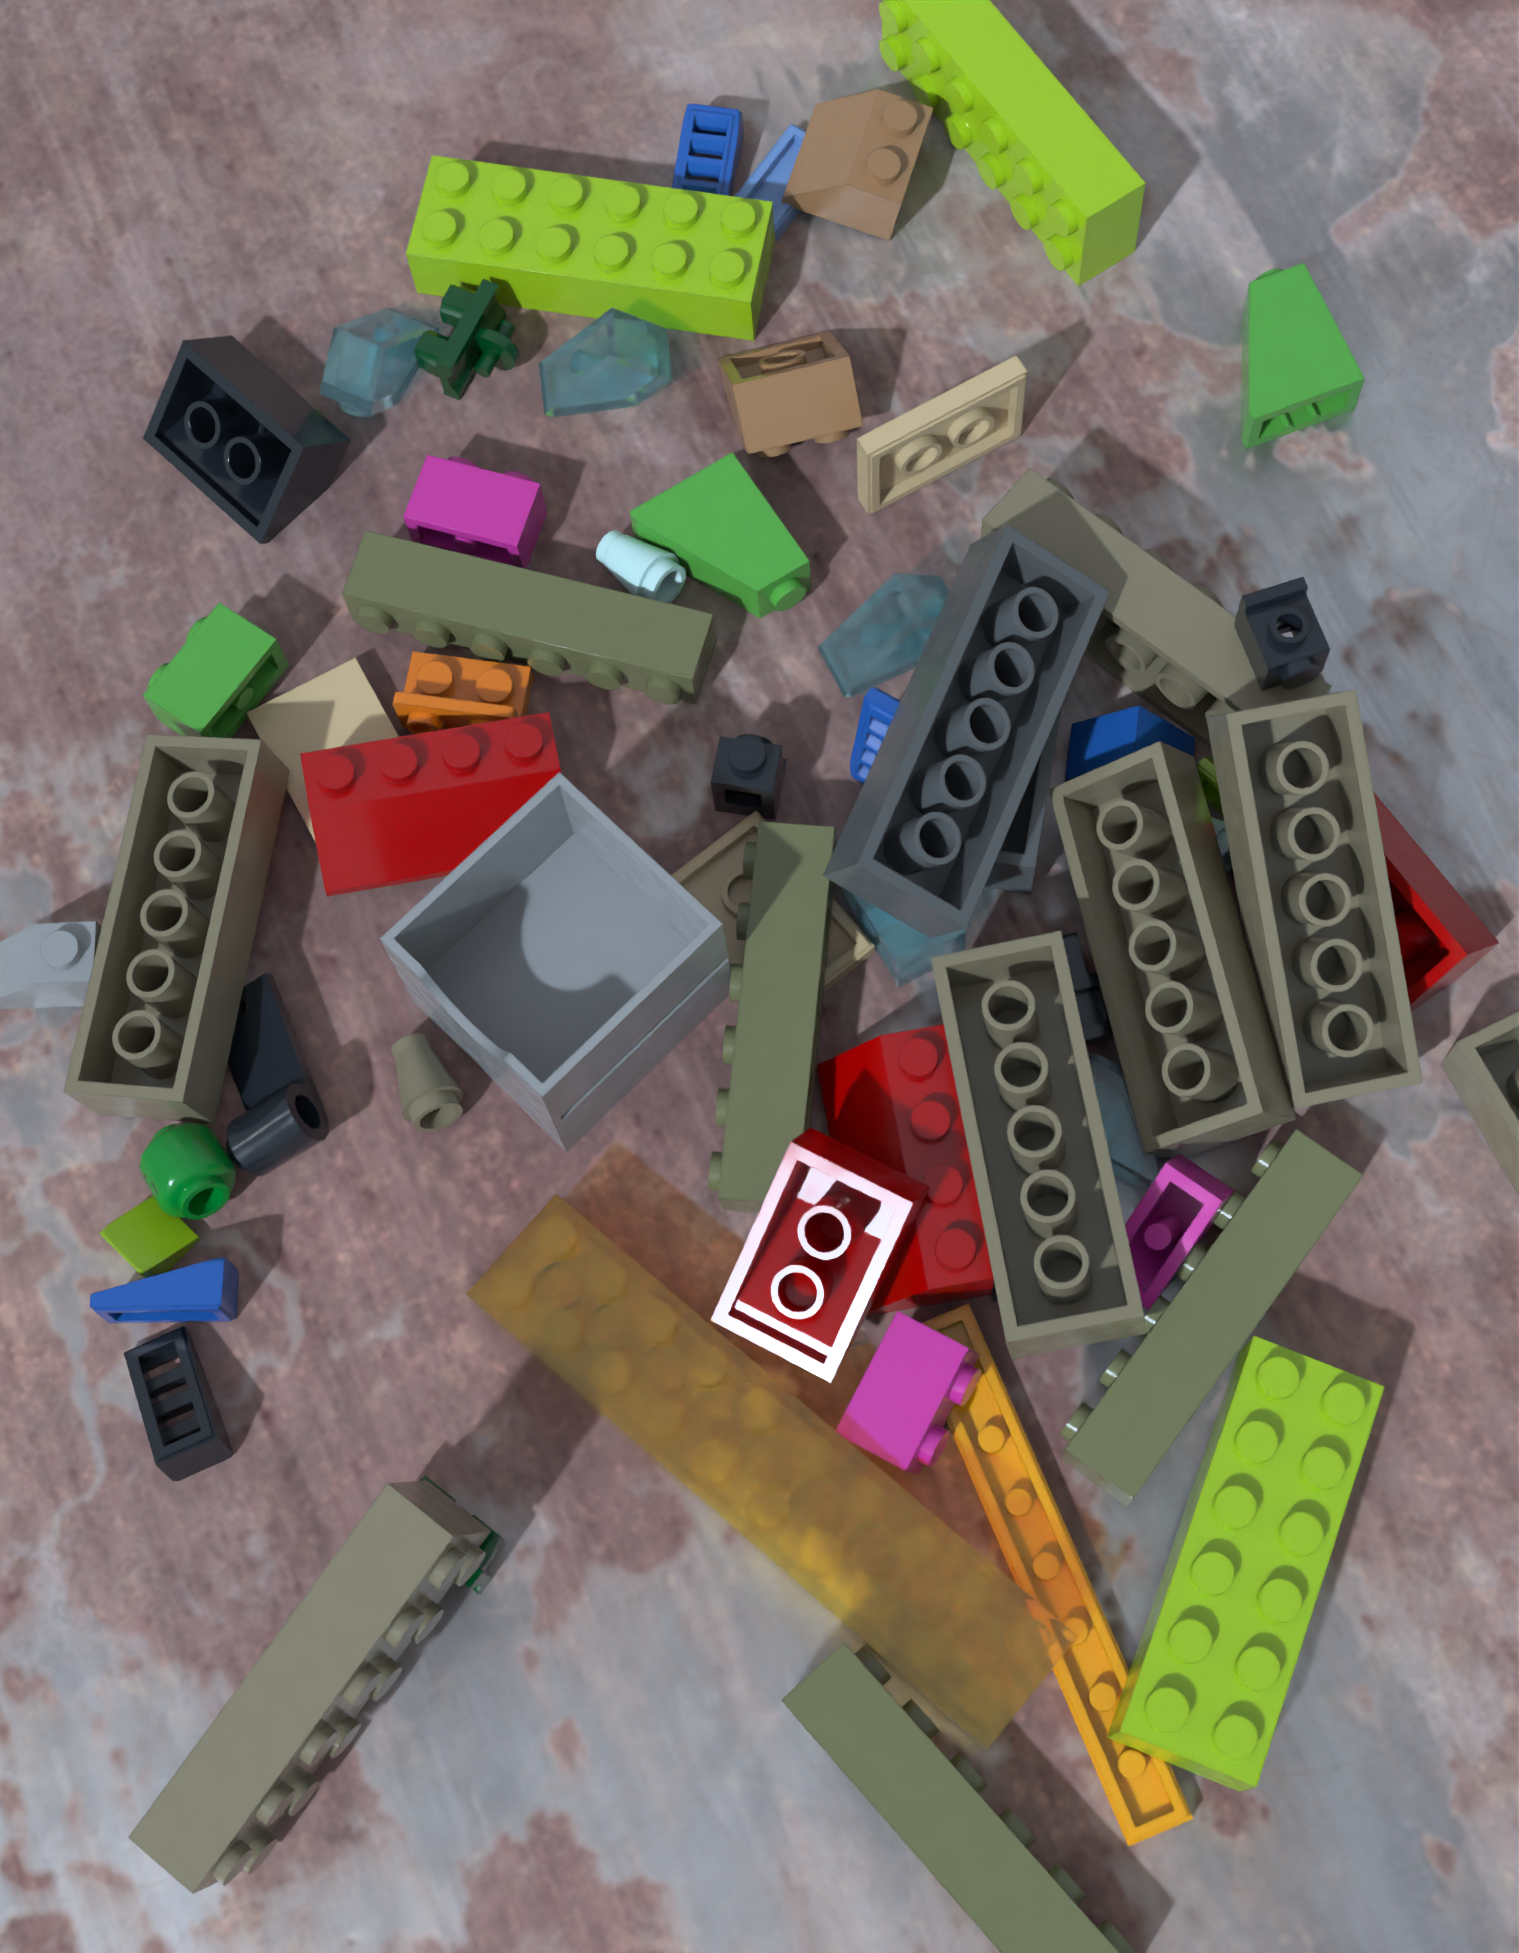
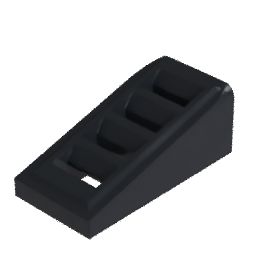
M185 1326L124 1352L154 1461L164 1474L172 1481H180L233 1456L226 1428L189 1330ZM177 1358L180 1359L181 1366L152 1379L150 1378L148 1371ZM187 1383L188 1389L159 1401L157 1396ZM195 1409L196 1415L168 1427V1420Z

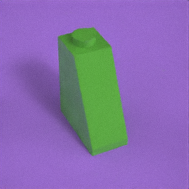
M1305 263L1285 270L1281 268L1268 270L1254 281L1249 282L1242 312L1241 441L1245 449L1353 411L1358 402L1365 377Z
M733 452L629 511L634 538L674 553L678 557L679 565L685 569L686 576L760 619L774 610L785 611L792 608L811 589L810 561Z

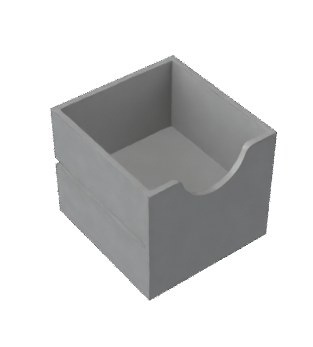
M560 772L380 938L414 1003L565 1152H568L729 996L731 969L729 960L726 958L728 957L723 924Z

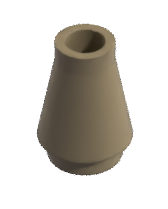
M415 1033L397 1040L392 1045L391 1052L396 1065L403 1118L412 1122L414 1128L419 1132H434L450 1126L463 1113L461 1106L464 1097L463 1091L431 1048L426 1035Z

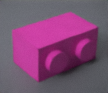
M427 455L403 518L412 542L527 569L545 521L547 509L540 483L534 482L530 477L522 473L506 471L501 474L481 469L473 462L461 457H449L446 460Z
M897 1311L834 1433L906 1472L919 1475L924 1464L932 1467L937 1462L946 1446L950 1431L943 1428L953 1406L955 1403L964 1406L972 1395L981 1373L980 1369L974 1367L980 1354Z

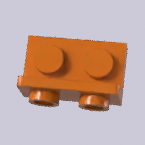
M412 651L404 692H395L392 705L401 726L414 734L522 717L527 714L534 675L531 666Z

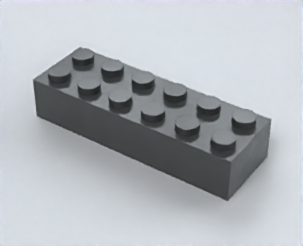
M1008 524L970 544L823 876L929 938L967 929L1110 591Z

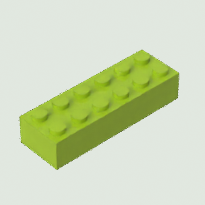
M882 0L879 4V13L882 18V40L879 41V49L885 63L892 71L897 72L899 70L911 84L913 94L919 103L934 108L933 112L944 124L945 132L951 143L958 150H966L976 162L978 172L984 183L992 190L998 189L1010 203L1012 214L1017 223L1024 230L1031 229L1044 244L1045 253L1051 264L1059 271L1065 270L1079 287L1134 253L1146 183L990 0Z
M432 155L406 250V257L417 293L444 297L450 285L476 291L482 280L486 279L499 284L500 292L496 297L499 305L754 341L776 243L773 202Z
M1253 1336L1238 1352L1107 1738L1239 1792L1257 1787L1385 1386L1257 1336Z

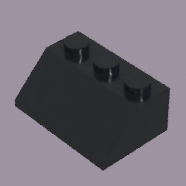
M232 335L183 340L143 437L147 443L259 544L269 543L329 489L351 441Z

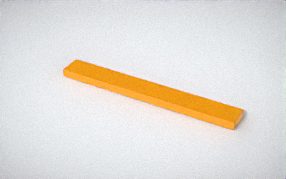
M969 1303L923 1322L922 1324L980 1354L974 1367L981 1370L978 1383L964 1406L955 1403L946 1422L1127 1846L1192 1820V1814L1168 1762L1107 1738L1129 1670Z

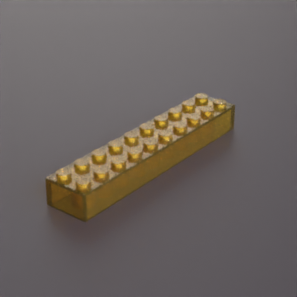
M557 1194L552 1197L466 1293L485 1317L853 1638L865 1646L876 1658L985 1753L989 1751L1077 1640L1078 1636Z

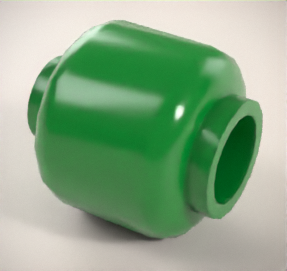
M198 1123L171 1124L160 1129L144 1149L139 1164L142 1177L160 1209L172 1217L195 1220L206 1218L216 1213L226 1204L237 1176L233 1161L216 1133L206 1125Z

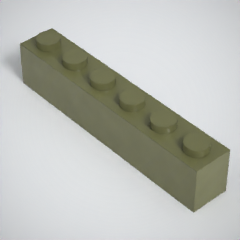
M367 530L364 532L342 592L353 621H356L358 625L371 632L386 634L390 630L413 635L419 642L431 647L443 648L447 644L470 649L472 653L488 661L501 662L508 658L528 663L532 669L545 675L559 676L562 672L585 677L591 684L606 690H618L622 686L642 691L652 700L669 705L677 704L679 701L697 705L717 642L714 616L711 613Z
M759 821L757 842H746L743 878L745 880H752L750 903H739L736 923L737 940L746 941L743 964L733 963L729 988L730 1001L739 1002L736 1026L726 1025L722 1053L723 1063L732 1064L730 1088H719L715 1115L716 1126L725 1127L723 1151L712 1152L708 1177L709 1190L718 1191L717 1198L724 1210L759 1213L790 1142L810 1128L835 883L824 877L823 874L838 842L835 827Z
M1297 1129L1284 1146L1274 1139L1271 1141L1251 1170L1253 1174L1260 1178L1247 1198L1235 1191L1213 1222L1223 1230L1209 1250L1200 1243L1194 1247L1176 1273V1276L1185 1281V1284L1172 1302L1161 1295L1158 1297L1145 1315L1146 1338L1133 1356L1122 1348L1099 1379V1382L1109 1388L1094 1409L1083 1402L1060 1433V1436L1070 1442L1065 1448L1061 1459L1126 1507L1130 1505L1363 1177V1174Z
M843 1642L781 1700L1000 1953H1137L1107 1919L1097 1928L1077 1905L1086 1895L1058 1863L1049 1871H1046L1028 1850L1037 1841L1036 1838L1008 1807L997 1816L982 1799L979 1793L988 1785L960 1753L949 1761L935 1746L931 1739L939 1732V1729L912 1699L901 1707L888 1693L883 1685L892 1677L865 1646L854 1654Z

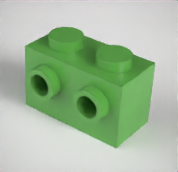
M219 602L207 617H202L194 623L188 632L186 643L169 663L161 665L153 673L148 689L143 694V697L158 721L181 736L231 738L247 719L248 715L246 712L256 708L289 667V663L276 638Z

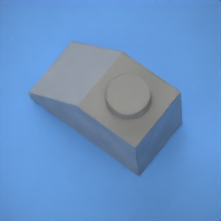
M98 922L35 923L0 941V1010L83 1006L102 928Z

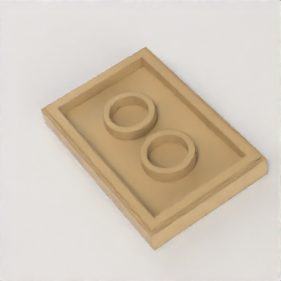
M1017 355L857 438L858 500L868 514H873L1021 436L1027 370Z
M356 658L246 712L260 739L290 770L286 788L314 841L315 837L309 812L300 753L399 737Z
M757 811L753 812L671 875L723 924L728 957L726 958L729 960L730 969H732L733 963L743 964L746 941L737 940L736 923L739 903H750L752 880H745L743 878L746 842H757L759 821L766 822ZM834 899L824 992L875 953V945Z

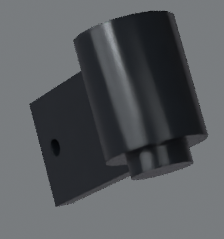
M265 973L243 988L228 1058V1064L246 1112L234 1118L228 1124L226 1150L238 1168L249 1171L257 1176L270 1173L322 1142L329 1134L326 1112L272 974ZM246 1005H248L247 1012H245Z

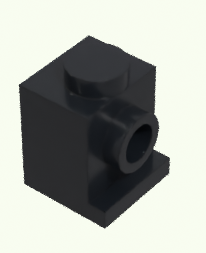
M1304 577L1242 595L1234 627L1261 691L1282 685L1285 689L1303 686L1318 677L1325 666L1330 647L1307 597L1308 586ZM1292 632L1293 637H1285L1281 634Z
M742 734L737 736L736 739L720 736L711 778L715 811L747 816L757 811L762 818L776 820L787 764L786 759L783 758L782 745H775L767 738L754 734ZM734 790V791H741V792H747V793L760 794L761 797H759V796H752V795H746V794L733 793V792H731V791Z

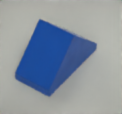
M1140 705L1072 723L1065 782L1159 741L1194 756L1196 738Z

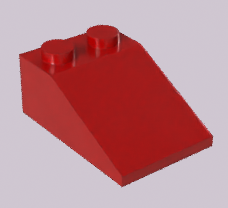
M810 1127L790 1142L711 1321L832 1382L896 1260L930 1187Z

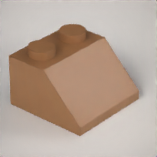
M881 89L816 103L781 204H789L800 211L890 241L934 108Z
M830 331L717 358L737 434L747 454L756 452L758 457H774L790 451L792 443L814 438L816 443H831L846 438L849 435V429L863 426L850 356Z

